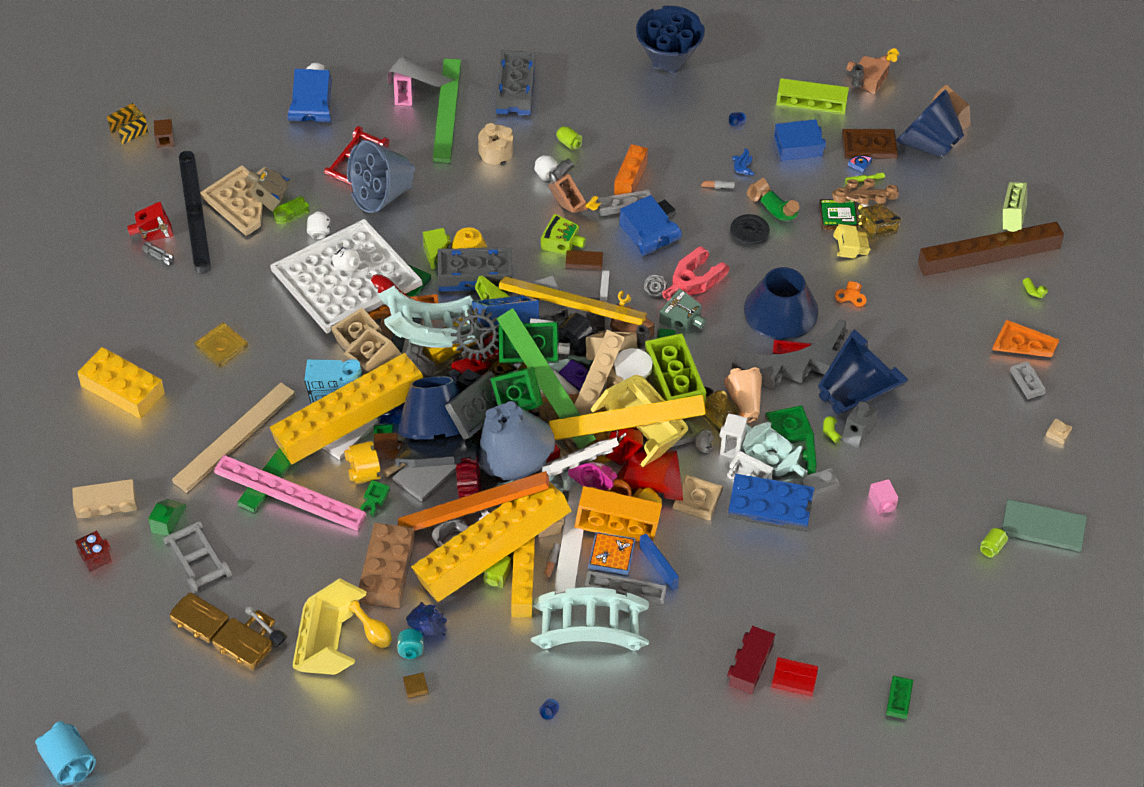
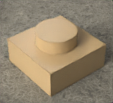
M1055 418L1046 436L1064 444L1073 427Z

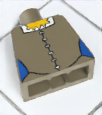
M265 168L260 175L251 170L246 177L248 181L254 184L250 191L251 195L271 211L279 204L291 182L289 178L268 168Z

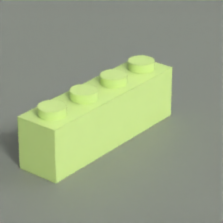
M1009 182L1003 206V229L1012 232L1022 230L1027 206V183Z

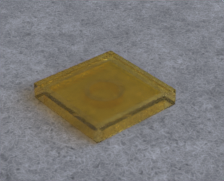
M224 322L194 343L195 347L219 368L248 347V342Z

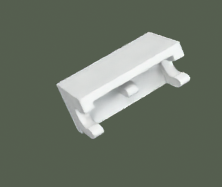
M738 451L729 466L731 469L727 474V477L732 480L735 478V473L772 480L773 467Z

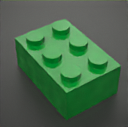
M523 323L548 363H559L558 323ZM499 324V363L525 364Z

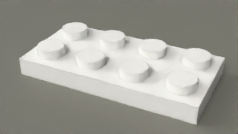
M617 438L596 442L548 462L535 474L547 471L549 476H555L563 473L565 469L579 466L582 462L594 460L597 458L596 456L613 452V447L619 445Z

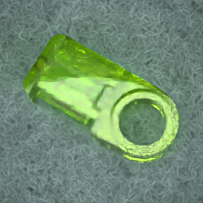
M303 196L284 203L274 209V220L277 223L284 224L293 220L299 214L306 211L309 213V204L305 202ZM279 213H286L284 217L277 216Z

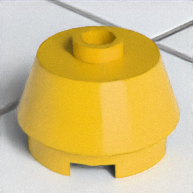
M467 227L460 229L456 233L451 243V249L487 248V243L477 229Z

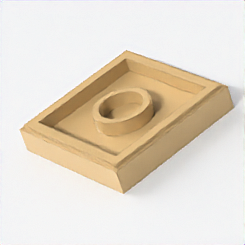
M686 475L682 483L683 501L675 500L673 509L711 521L722 494L723 486Z

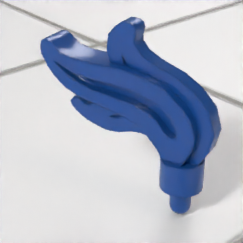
M745 148L744 153L740 157L737 155L732 157V160H735L734 170L737 173L747 176L755 175L751 169L747 168L752 162V156L749 158L748 149Z

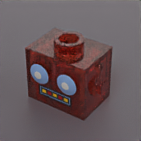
M97 530L75 540L78 553L89 572L112 562L109 550H111L110 545L106 539L102 540Z

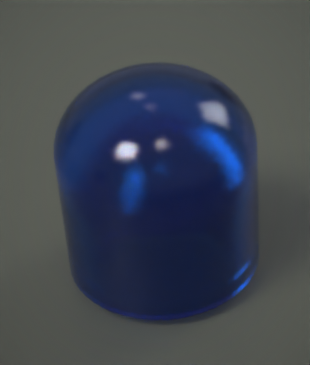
M734 112L729 115L728 120L731 126H740L745 124L746 116L743 112Z
M547 699L540 706L539 714L542 718L551 720L558 713L559 704L554 699ZM546 708L551 711L552 715H546Z

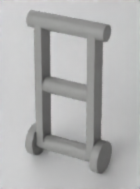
M200 521L163 537L164 543L166 545L170 543L190 578L187 580L193 593L198 592L197 587L223 575H226L227 578L232 576L227 563L219 561L200 530L203 528ZM196 532L204 547L183 556L175 541ZM209 554L218 569L196 578L188 563Z

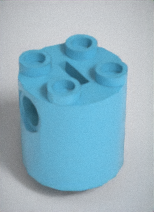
M59 721L53 725L51 730L38 737L35 741L38 752L60 785H72L83 781L96 765V758L74 725Z

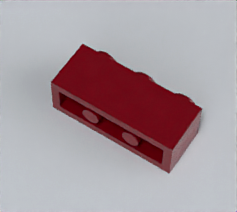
M753 625L749 633L745 632L742 639V644L744 645L742 649L738 648L734 659L736 660L735 666L731 665L727 677L730 678L729 686L753 695L774 646L775 633Z

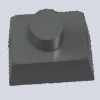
M860 401L847 418L842 441L859 449L877 424L878 410L868 403Z

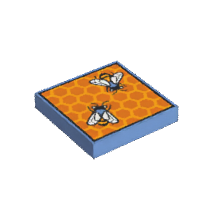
M596 532L588 569L628 575L636 538Z

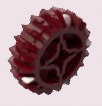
M471 457L461 458V463L456 464L459 499L482 492L478 457L471 461Z

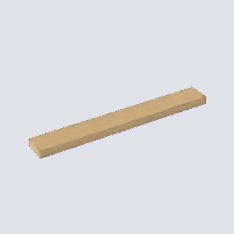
M280 382L172 478V482L188 493L216 468L223 455L229 456L294 398L295 392Z

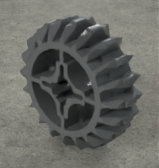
M478 308L474 309L475 314H471L470 309H468L467 313L469 316L465 317L461 313L460 316L463 320L455 319L459 326H452V329L457 330V333H451L452 337L457 336V340L452 341V343L460 344L456 348L457 351L461 348L464 349L461 354L462 356L469 352V359H472L473 354H476V360L480 359L479 354H483L484 359H486L487 355L485 352L489 351L493 355L494 352L491 348L499 349L495 345L496 341L499 342V338H497V335H499V332H497L499 324L496 326L494 324L497 321V317L491 320L492 313L489 312L485 316V309H482L481 314H478ZM474 318L484 319L491 326L479 328ZM469 321L471 331L461 337L462 327ZM473 324L478 331L487 330L480 335L481 344L478 339L476 340V337L467 338L474 333ZM493 332L492 341L485 348L483 337ZM475 340L480 350L469 349L463 342Z

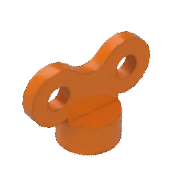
M853 281L847 283L845 290L839 289L835 293L837 302L844 303L850 301L858 308L865 306L867 300L863 294H860L862 285ZM844 294V297L840 298L839 295ZM857 299H862V302L858 303Z

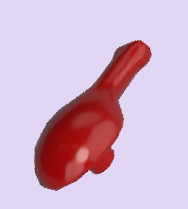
M375 274L371 277V282L378 288V293L395 286L402 294L409 297L388 277L381 274Z

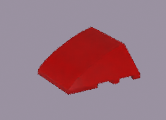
M642 446L617 473L616 479L627 482L631 489L639 490L642 488L644 490L645 488H651L654 492L664 493L665 499L683 501L676 450L668 449L661 457L642 467L640 464L647 457L644 446Z

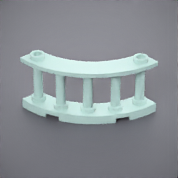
M395 286L378 294V297L390 308L391 316L384 319L385 325L398 337L409 339L410 343L435 348L452 347V341L457 340V336L452 337L451 333H457V330L452 329L453 323L451 318L460 317L461 313L467 317L469 316L467 313L468 309H470L471 314L474 311L472 301L474 300L470 295L447 303H425L405 296ZM412 317L422 319L425 326L413 322ZM431 320H444L446 328H433ZM476 320L477 326L483 328L478 320ZM469 321L462 327L461 337L470 333L471 325ZM473 324L474 333L467 338L476 337V340H480V335L486 331H478ZM468 340L463 343L466 345L475 342V340Z
M580 587L566 589V593L556 594L555 591L536 597L532 601V606L543 612L542 634L531 638V642L543 649L577 641L607 642L633 651L649 644L648 639L639 636L638 618L640 612L649 609V601L634 594L626 593L625 596L616 594L614 589ZM587 605L586 626L571 627V607ZM595 606L610 607V628L595 627ZM563 609V629L550 631L551 612ZM618 610L630 614V632L618 630Z

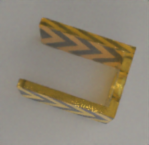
M134 103L107 116L110 132L118 131L122 145L148 132L145 115Z

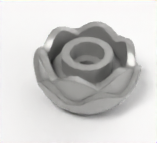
M650 275L645 280L644 289L651 296H660L667 289V281L661 275Z
M703 429L696 435V447L703 453H708L713 448L711 442L714 437L711 434V430Z

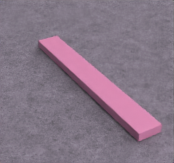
M226 455L222 456L214 469L215 474L356 531L359 530L366 517V512Z

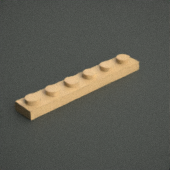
M609 330L606 331L574 404L581 415L592 414L591 408L600 396L625 337Z

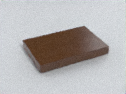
M842 129L844 158L868 156L874 159H897L895 129Z

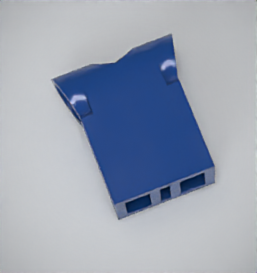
M295 69L293 101L289 108L288 121L303 122L313 120L331 123L329 108L332 77L329 70Z
M652 195L620 209L619 225L632 241L638 245L642 256L682 238L681 229L677 224L669 221V217Z

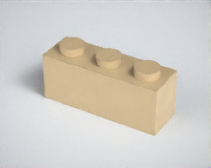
M133 479L72 488L73 506L77 518H89L91 516L137 510Z

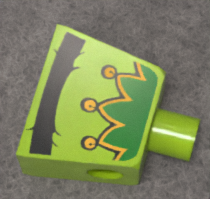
M556 214L553 215L541 236V250L566 254L567 250H572L574 246L584 248L586 244V238L579 236L578 224Z

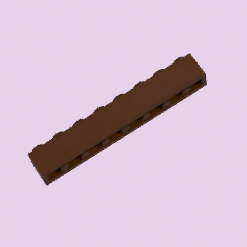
M1056 221L1022 228V230L1014 232L1006 231L920 249L918 265L923 275L928 276L1057 250L1061 248L1064 233Z

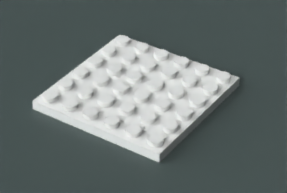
M365 219L270 265L271 271L326 334L332 331V326L358 309L363 308L368 313L385 304L378 297V288L371 282L373 275L381 274L388 277L405 294L422 285L420 277ZM338 248H352L359 253L360 264L355 271L344 272L335 268L332 256Z

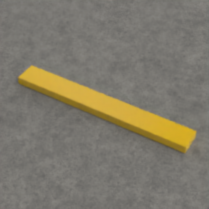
M506 276L499 283L501 290L636 325H642L647 317L645 312Z
M704 395L552 420L549 423L555 440L703 416L706 415Z

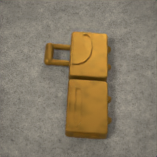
M191 592L184 596L171 610L170 619L179 628L188 630L193 633L195 638H201L207 643L213 642V646L219 649L222 654L229 655L237 660L238 664H243L252 670L260 664L273 648L272 641L264 636L268 632L265 628L260 633L250 628V625L256 620L253 616L245 624L235 618L229 620L228 614ZM260 610L255 611L270 628L275 624V620Z

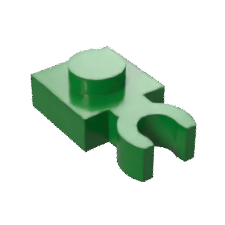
M371 480L363 496L367 502L361 505L360 510L365 512L366 509L372 508L370 515L374 517L377 513L376 506H383L391 490L390 486Z

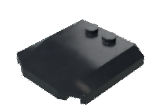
M476 432L465 440L461 434L446 437L445 434L434 435V439L405 438L395 458L396 466L400 467L402 462L414 468L453 465L461 463V458L471 457V461L476 460L481 434Z

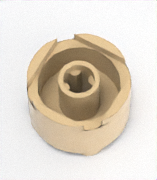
M488 123L479 132L478 153L484 162L491 165L501 164L500 162L505 160L507 162L512 158L513 134L511 128Z

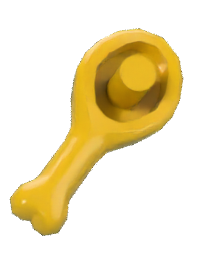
M354 600L348 606V609L354 612L364 624L368 641L379 648L388 647L392 641V635L388 626L380 620L367 616L361 609L360 603Z

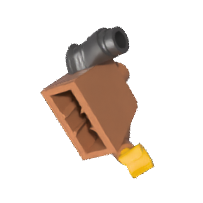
M890 49L887 53L888 55L880 58L863 56L859 63L849 61L846 70L851 72V85L856 88L861 87L875 95L889 74L890 61L896 62L899 53L897 49Z
M569 158L561 161L555 170L549 172L551 183L548 184V187L561 207L572 213H578L589 208L596 210L601 202H595L598 199L597 196H593L588 203L584 200L570 174H566L574 168V164Z
M624 291L619 292L618 298L620 303L616 305L625 307L624 305L631 301V296L628 294L626 299H622ZM611 318L610 327L611 331L637 332V348L643 349L645 348V341L654 336L655 323L646 318L642 325Z

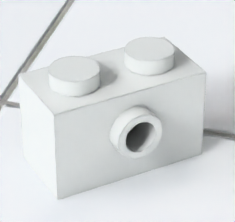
M728 413L725 425L722 426L719 436L722 438L720 455L735 458L738 451H742L747 418Z

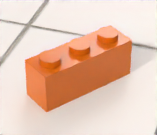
M631 144L616 176L614 195L635 192L647 165L648 148Z

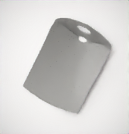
M406 56L401 57L387 74V83L389 85L394 83V72L437 87L456 80L429 69Z

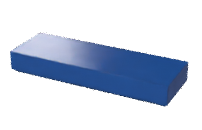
M648 534L640 536L639 548L670 590H676L678 588L679 576Z

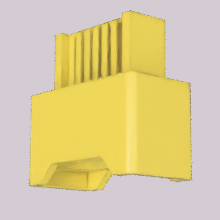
M838 224L833 234L834 238L838 240L840 249L837 256L855 259L857 254L868 255L871 249L868 244L867 232L857 231L856 226Z

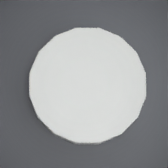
M630 348L618 353L614 361V370L616 375L623 378V380L633 375H640L646 379L652 372L653 362L645 351Z

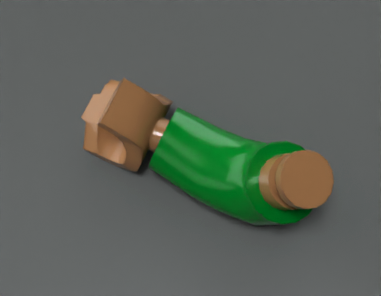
M764 177L749 186L746 193L747 196L754 202L760 200L765 208L780 221H791L798 216L800 208L798 202L795 200H782L770 189Z

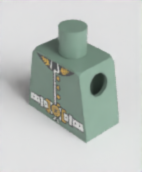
M681 289L663 306L659 315V323L682 332H688L693 325L702 329L707 320L701 317V304Z

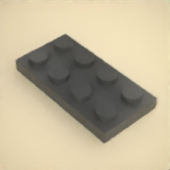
M492 371L485 373L445 405L464 440L470 438L484 426L486 411L498 406L491 378L495 377Z

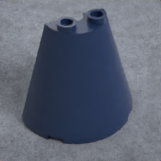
M854 329L819 383L820 393L818 396L823 402L826 403L828 401L832 406V410L837 415L854 409L860 401L867 403L905 385L909 379L896 367L892 370L889 369L868 349V341Z

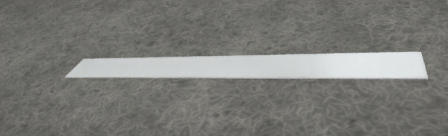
M602 271L600 301L607 302L610 271Z

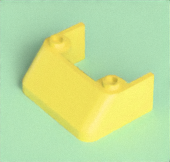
M633 375L606 389L591 408V411L594 412L602 407L610 411L663 402L665 400L644 377ZM683 419L637 427L648 439L644 445L647 457L640 465L644 467L658 459L688 431V426Z
M338 579L306 601L302 611L293 659L294 669L306 673L336 675L355 663V659L337 651L342 622L350 619L354 613L348 609V606L354 600L358 601L366 596V591L342 579Z

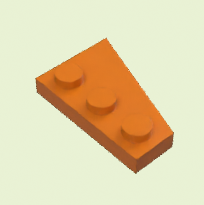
M1006 320L992 350L1052 357L1059 344V339Z

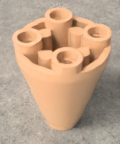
M757 367L749 370L732 369L730 375L724 379V385L739 415L747 418V423L755 422L759 419L758 415L760 414L762 386L760 369Z

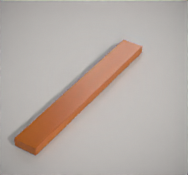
M547 471L400 517L398 518L397 526L412 527L414 531L546 490L549 488V475Z

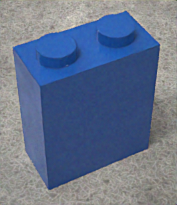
M816 119L775 124L774 138L781 161L823 156V149H826V141L822 139V128L818 126Z

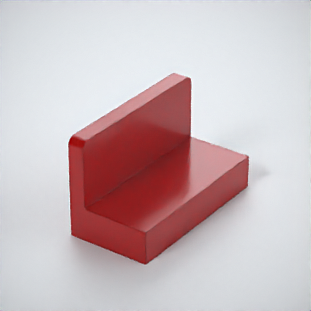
M778 657L771 687L812 697L819 667Z

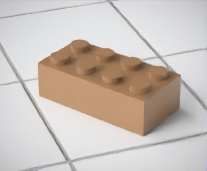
M374 523L358 587L367 593L366 596L359 599L360 604L400 609L415 544L414 528Z

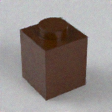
M172 119L154 120V137L157 148L174 146Z
M374 434V450H376L378 461L395 460L402 444V440L398 441V434Z

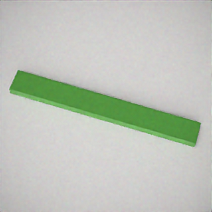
M444 59L442 74L456 80L441 85L433 162L451 163L461 59Z
M512 308L496 318L527 368L534 367L538 385L559 418L581 416L515 310ZM593 434L572 438L579 450L596 440Z

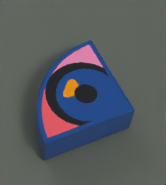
M857 156L848 161V166L864 173L872 163V158Z

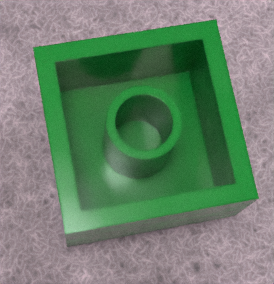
M533 366L496 375L491 378L498 405L512 401L522 409L530 410L538 408L543 404Z

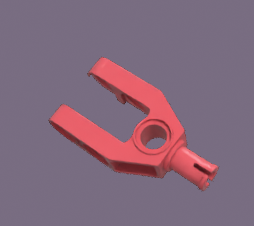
M700 246L679 261L673 275L672 285L664 290L662 295L669 301L679 289L689 296L705 293L728 274L730 267L721 262L715 267L712 266L710 271L703 276H695L693 271L701 266L709 257L708 250Z

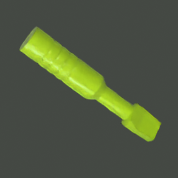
M876 173L875 175L846 177L845 183L847 184V181L850 179L857 180L858 183L864 182L867 178L879 180L884 179L885 175L884 173Z

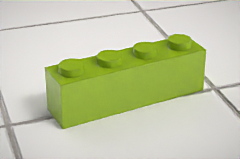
M780 78L776 105L845 114L849 87Z

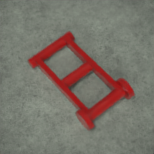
M357 126L353 132L352 141L331 167L325 168L324 174L351 185V183H348L347 175L336 170L346 157L349 158L353 147L361 139L388 148L390 140L386 137L379 139L363 132V128Z

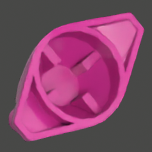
M590 462L568 469V476L581 486L594 487L599 490L612 488L613 480L617 478V474L611 472V468L602 463Z

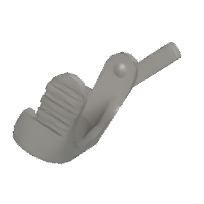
M462 517L445 521L434 529L432 538L441 547L444 545L442 542L447 535L457 531L463 532L470 525Z

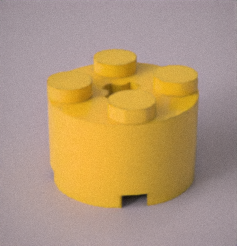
M372 441L348 446V450H344L345 459L347 462L349 461L351 469H348L350 480L356 482V484L381 479V476L377 475V472H380V466L376 450L372 451L370 447L374 445Z

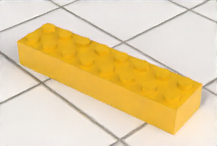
M403 353L285 419L278 421L269 428L276 444L292 465L404 403L410 384L415 380L422 379L423 375L406 353Z
M549 481L548 489L503 503L500 507L487 514L475 524L470 525L466 530L454 536L441 547L436 548L432 553L420 559L411 567L420 584L437 602H440L571 512V509L564 494Z

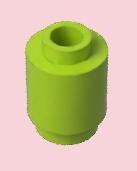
M562 126L557 131L556 137L569 149L575 150L581 146L582 136L572 128Z
M992 528L981 542V552L990 558L998 555L1008 541L1006 532L1001 528Z

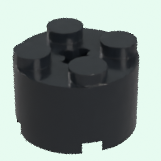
M571 313L558 327L559 343H570V350H572L573 354L582 357L586 353V337L598 333L596 327L592 329L590 326L591 322L579 313L572 315Z

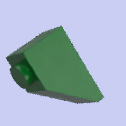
M170 499L156 503L148 518L151 532L163 536L172 534L186 508V504Z

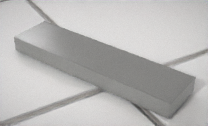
M589 570L584 587L614 589L616 594L625 596L626 593H631L649 601V604L664 606L668 587L667 585Z

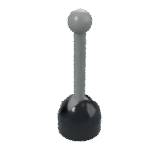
M248 606L245 609L247 614H251L270 633L269 639L275 648L279 647L288 636L281 630L273 631L254 612L253 607Z

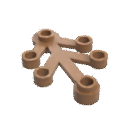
M871 178L865 179L864 185L857 189L858 181L850 179L847 181L846 187L837 188L832 191V197L838 203L847 202V199L860 204H868L869 200L885 203L886 198L891 200L898 199L899 189L896 185H887L885 189L869 190L875 186V180Z

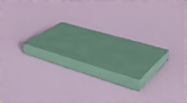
M1007 499L1002 529L1009 537L1081 552L1087 516Z

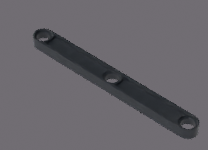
M183 151L179 154V164L195 271L202 274L210 271L211 262L196 160L192 151ZM184 158H192L190 161H183ZM192 209H199L196 213L190 212ZM201 262L207 263V265L203 267L198 266V264Z

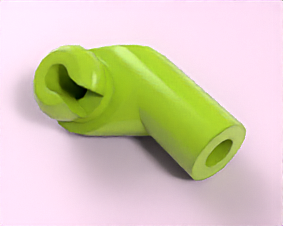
M1025 278L1022 281L1029 295L1043 298L1048 293V289L1043 285L1039 286V288L1035 287L1031 278Z
M828 416L823 421V433L833 442L838 443L842 436L835 431L837 419L833 416Z

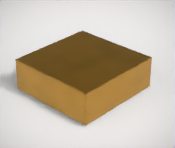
M424 672L403 677L408 698L428 694Z

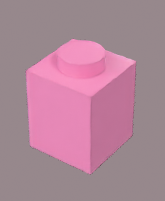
M889 479L870 485L868 496L878 514L888 513L896 509L899 497Z

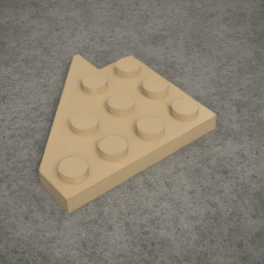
M240 166L200 192L202 199L247 236L261 226L263 204L250 193L254 186L253 183L246 179L250 171L244 166ZM266 167L258 171L257 174L260 175Z

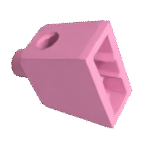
M395 72V105L412 106L415 79ZM407 89V93H402V90Z

